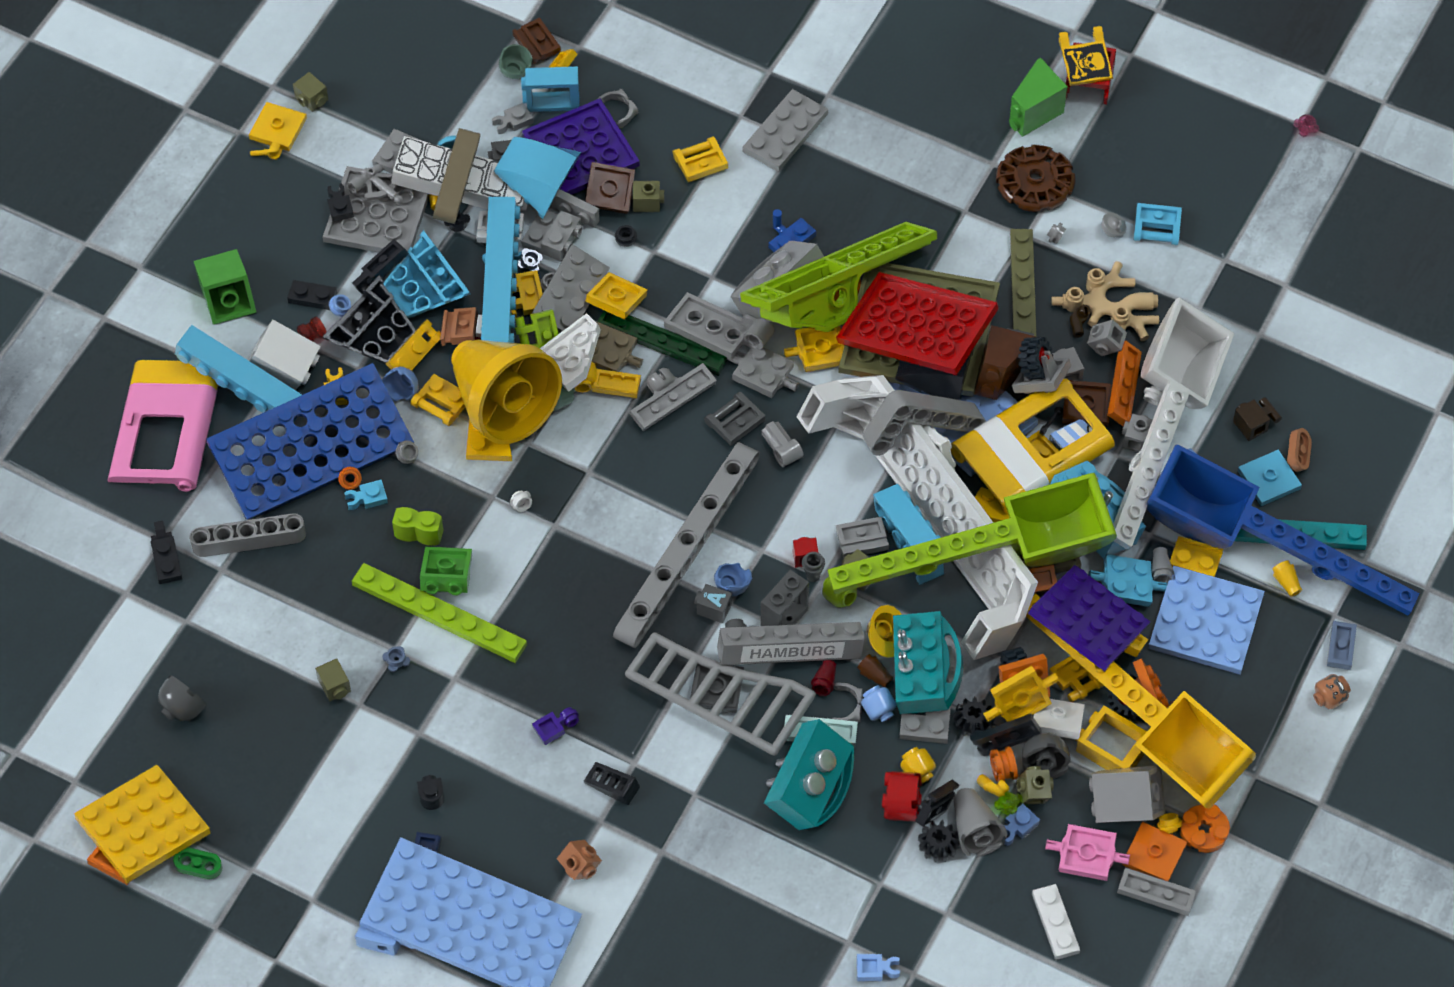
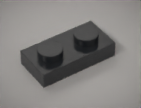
M293 280L287 297L288 303L330 310L329 301L333 296L337 295V287Z

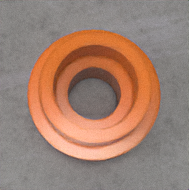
M345 467L340 471L338 480L343 488L353 490L360 485L362 476L357 468ZM352 474L355 479L349 482L346 480V476Z

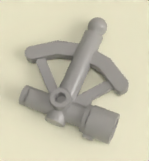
M381 162L372 168L363 169L361 176L353 177L347 183L348 189L354 194L366 185L368 193H365L364 198L367 201L382 199L388 196L397 204L403 202V197L395 191L398 185L390 183L388 186L380 179L392 178V174L380 173L385 169ZM371 183L375 185L380 191L372 192Z

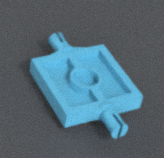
M1106 554L1103 572L1089 570L1088 573L1089 576L1096 581H1101L1109 591L1129 604L1149 607L1153 603L1152 591L1165 592L1167 582L1153 580L1151 561Z

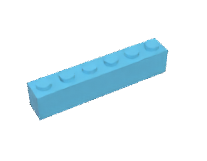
M193 325L189 327L176 344L175 355L181 362L194 366L200 374L208 375L223 388L227 387L241 400H247L252 403L260 412L264 413L302 395Z

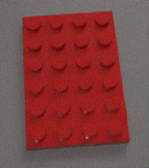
M879 272L836 336L839 344L957 375L999 307L997 302Z

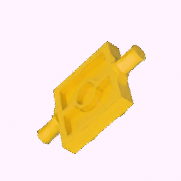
M841 326L836 327L831 332L818 331L812 327L795 330L797 346L784 348L785 358L798 355L803 362L805 372L839 366L845 346L839 344L836 339Z
M1030 666L990 689L995 699V707L983 714L988 722L999 715L1005 718L1006 722L1028 714L1033 715L1052 704L1048 697L1047 688L1060 681L1055 672L1042 680L1034 668Z

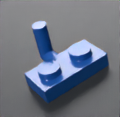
M776 209L773 211V228L779 233L778 236L769 242V248L773 252L789 241L808 243L816 236V230L802 218L786 228L782 224L781 210Z

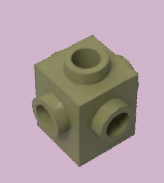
M1032 766L1026 768L1019 775L1016 785L1017 791L1021 794V804H1045L1052 799L1051 792L1053 791L1054 783L1053 778L1050 777L1049 770H1041L1039 766Z

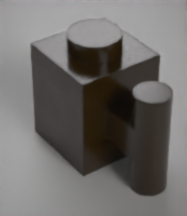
M1264 397L1259 401V404L1255 399L1248 403L1240 404L1235 410L1233 422L1246 439L1251 441L1268 431L1270 418L1274 423H1278L1282 417L1268 399Z

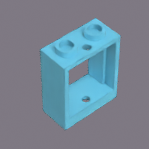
M578 67L525 68V77H521L523 103H527L529 112L570 111L580 107ZM570 88V91L532 92V89Z

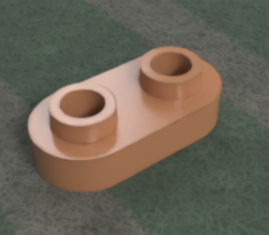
M1304 428L1292 431L1289 438L1287 463L1295 472L1308 469L1310 464L1312 441L1310 434Z

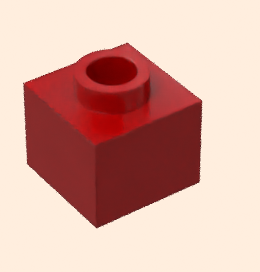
M801 537L793 540L795 568L803 567L802 559L806 554L818 552L816 538Z

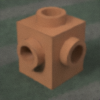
M585 839L569 842L557 857V860L565 868L567 875L573 878V880L591 878L597 872L596 868L602 862L596 854V850Z

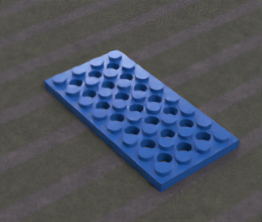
M373 363L206 439L246 520L259 517L338 480L340 471L345 467H355L360 470L395 454L396 447L400 442L411 441L414 443ZM364 388L368 390L369 396L364 399L359 398L356 395V391ZM338 398H345L349 404L345 408H339L335 401ZM318 407H323L328 411V414L320 418L315 415L314 411ZM370 408H375L379 411V416L377 418H370L367 416L366 411ZM304 417L307 420V424L303 427H298L294 424V419ZM353 417L358 420L359 424L355 428H350L346 425L345 421ZM277 426H282L285 428L286 434L278 437L274 435L273 429ZM328 427H334L337 429L338 434L335 437H328L325 434V430ZM380 428H386L390 435L387 438H380L376 432ZM255 436H262L265 439V443L262 446H255L252 443V439ZM309 436L314 437L317 440V444L314 447H308L304 443L305 438ZM364 437L369 441V445L365 448H360L357 446L356 440ZM235 445H240L244 448V453L240 456H235L232 454L231 448ZM287 446H292L296 449V454L288 457L283 453V449ZM338 447H344L348 450V455L338 457L335 454V450ZM265 456H272L276 462L272 466H266L263 464L262 459ZM322 456L327 459L328 463L324 467H318L314 463L315 458ZM250 465L255 471L252 475L245 476L241 472L242 467ZM297 466H302L306 469L307 473L302 477H298L294 474L293 470ZM275 476H282L286 482L283 486H276L273 484L272 479ZM256 485H260L264 488L265 492L261 496H255L252 494L251 489Z

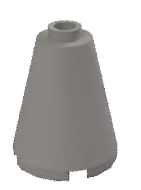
M960 789L955 794L953 803L959 845L962 852L968 856H971L970 853L984 856L994 852L1003 844L1001 840L1004 836L1007 838L1004 824L974 789Z

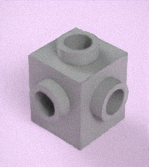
M1109 320L1092 326L1087 344L1097 354L1105 356L1122 350L1127 332L1114 320Z
M1132 414L1130 422L1125 421L1122 434L1125 435L1123 448L1140 452L1153 419L1144 415Z

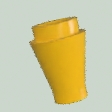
M1286 560L1272 568L1274 578L1288 592L1290 597L1302 592L1294 564Z

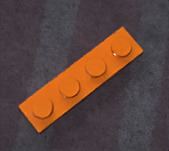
M1124 341L1122 350L1118 351L1107 413L1110 418L1123 427L1125 421L1130 422L1142 355V352L1128 341Z

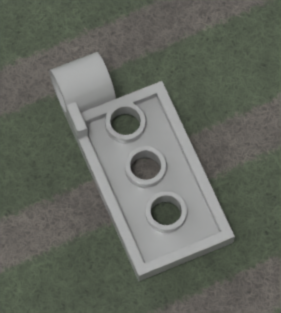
M688 292L664 321V328L730 359L735 356L742 345L761 350L775 332L772 324L765 319H756L746 313L743 318ZM699 317L700 320L692 321L689 318ZM718 326L719 329L711 330L709 327ZM737 335L739 338L730 339L728 336Z

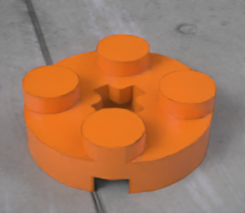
M1214 804L1211 808L1196 805L1183 814L1180 835L1183 840L1187 841V846L1190 848L1192 846L1199 849L1198 852L1211 853L1219 850L1228 838L1230 824L1226 815L1220 811L1217 805ZM1201 824L1210 826L1209 833H1205L1204 830H1199L1198 828L1201 827Z

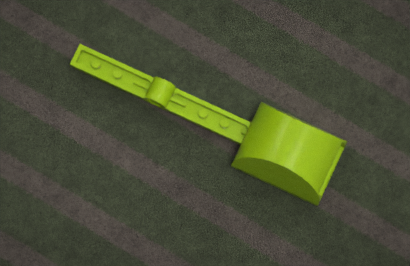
M1089 473L1004 497L1009 519L827 570L834 594L912 572H915L916 575H927L934 572L940 564L1018 543L1026 566L1037 567L1056 564L1099 550L1112 543L1117 538V534L1095 473Z

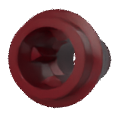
M831 660L823 661L811 681L812 690L817 695L827 696L834 690L837 665Z

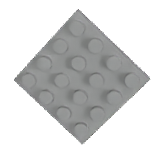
M347 166L341 183L344 185L345 195L350 197L354 218L332 222L330 215L323 234V242L380 252L395 239L406 251L410 247L413 248L429 194L398 186L395 191L403 197V202L400 204L395 203L388 196L382 199L367 201L364 198L365 193H368L366 185L355 194L347 187V183L353 177L361 176L363 169ZM380 178L388 186L392 181V178ZM371 183L372 192L380 191L375 185Z

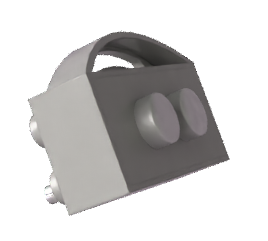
M789 241L752 270L736 287L730 297L742 317L746 313L756 319L761 318L760 308L741 302L740 293L824 257L817 244Z

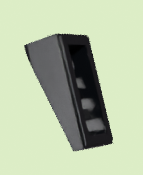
M595 762L584 779L585 784L626 805L630 804L640 788L636 777ZM601 772H603V775H602V777L600 778V780H599V781H596V779L598 778L599 774H600ZM611 777V779L609 780L608 784L605 785V783L607 782L608 778ZM620 781L619 785L615 789L614 787L616 786L617 782Z

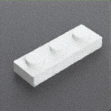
M1054 884L1033 890L1032 896L1055 959L1058 960L1079 954L1080 948L1057 885Z

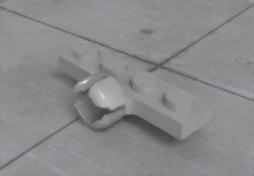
M704 363L680 378L675 377L668 368H661L658 370L660 372L659 375L654 372L648 378L647 387L651 390L653 396L630 410L631 417L642 431H645L716 384L717 380Z

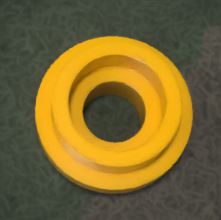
M1176 813L1163 814L1159 817L1158 829L1167 833H1174L1182 826V820Z

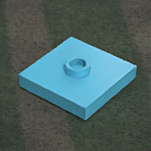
M1279 449L1238 467V473L1243 479L1260 487L1255 496L1260 506L1298 491L1302 487V484Z

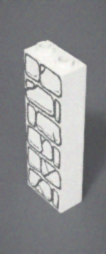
M404 136L393 169L391 184L439 196L452 149ZM475 155L462 203L488 209L489 197H516V206H520V213L522 210L526 211L528 205L524 202V198L516 190H512L494 172L499 161Z

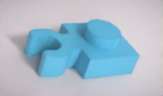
M382 479L359 485L360 491L358 492L348 490L344 493L346 500L355 499L347 503L349 510L357 509L360 504H364L365 509L388 503Z

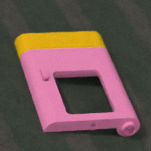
M164 360L137 361L131 377L108 482L175 484L179 490L184 492L195 489L219 387L216 381L208 375L200 374L189 363ZM144 417L184 418L172 469H131L141 420Z

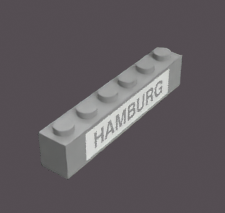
M861 622L720 628L717 650L721 665L861 659L865 638Z

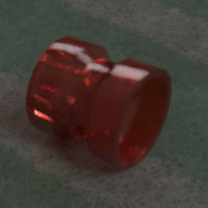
M318 316L310 319L309 323H302L296 327L298 334L312 342L318 338L322 339L327 332Z

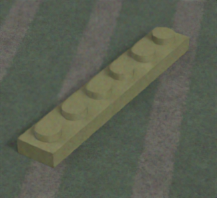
M1010 229L1013 329L1033 333L1036 336L1033 229Z

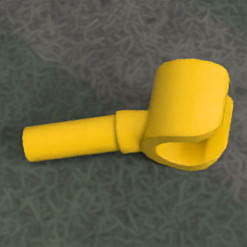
M272 142L269 149L250 151V155H265L276 160L282 153V149H279L281 145L277 142Z

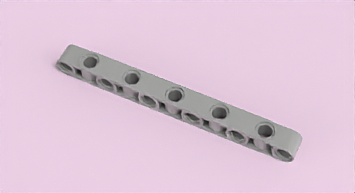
M740 442L734 446L617 624L613 638L633 648L639 645L755 467L760 456L759 451ZM690 542V543H692V544H690V545H685V544H683V543ZM661 578H668V580H666V581H662V580H660V579H661ZM638 614H644L645 616H643V617H638V616H636V615H638Z

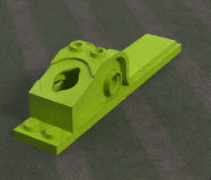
M909 222L901 223L740 293L741 302L750 304L752 307H759L761 318L791 328L802 329L803 326L812 327L818 331L831 332L836 327L846 323L857 306V287L863 273L930 245L932 241L937 239V231ZM839 290V297L835 301L834 295Z

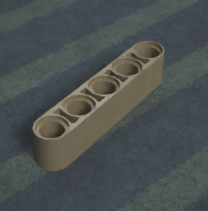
M461 128L458 129L434 209L433 219L455 224L479 145L480 133Z

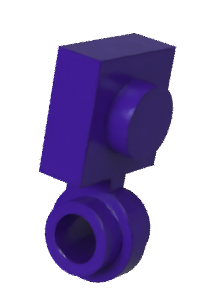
M568 707L560 713L559 718H556L554 713L550 712L533 722L532 726L543 744L547 745L566 734L562 725L568 728L575 726L579 722V713L575 709Z

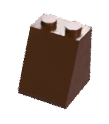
M991 325L974 395L997 400L1014 383L1021 372L1022 366H1019L1021 361L1018 358V354H1021L1019 351V347H1022L1021 342L1024 341V338L1036 336Z

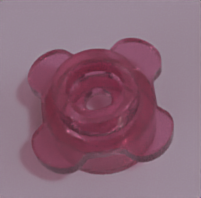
M1305 114L1299 119L1294 120L1293 125L1298 128L1299 135L1302 137L1319 131L1316 119L1312 115Z

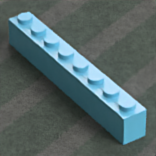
M489 197L481 340L514 343V333H511V328H515V315H512V310H516V296H513V292H517V278H513V275L518 273V260H514V255H519V242H515V237L520 236V225L516 224V219H520V206H516V197Z

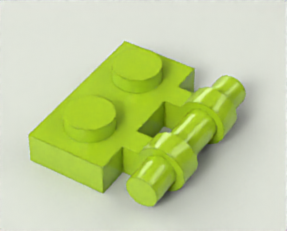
M552 309L530 314L531 324L525 325L523 316L515 318L517 326L515 331L516 335H519L521 344H529L541 348L559 334ZM534 331L536 343L530 344L527 333Z

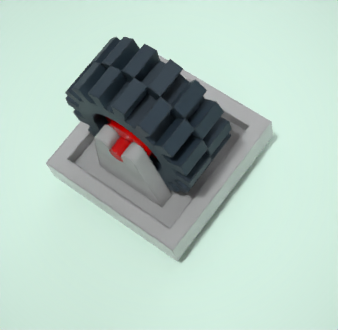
M1046 337L1024 338V341L1021 342L1022 347H1019L1021 354H1018V358L1021 361L1019 366H1022L1021 372L1012 384L1014 393L1030 394L1033 392L1044 391L1050 393L1056 391L1072 366L1070 359H1054L1053 354H1051L1052 347L1049 346L1050 342L1049 340L1047 341Z

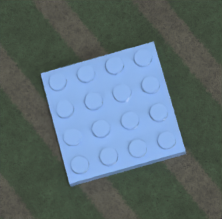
M1173 566L1174 575H1172V580L1168 581L1148 649L1241 675L1265 591Z

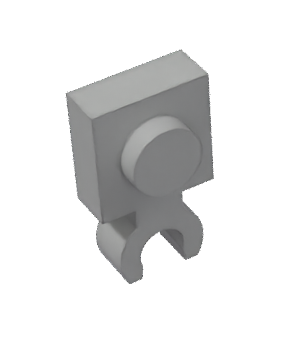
M521 103L504 110V116L492 118L493 126L502 124L497 127V133L503 134L509 127L516 131L533 124V117L526 105Z

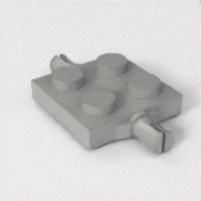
M764 347L761 350L751 348L744 356L735 354L732 359L727 357V360L738 364V367L732 374V380L770 398L783 386L793 391H796L799 387L798 382L788 378L789 373L794 367V361Z

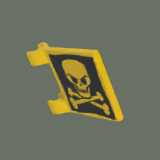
M1101 26L1093 27L1094 42L1070 46L1068 32L1059 33V45L1070 86L1113 79Z

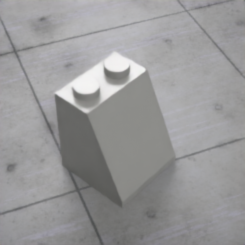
M1158 765L1101 770L1092 773V777L1089 780V788L1094 795L1091 810L1092 815L1096 817V823L1154 820L1165 814L1162 769Z

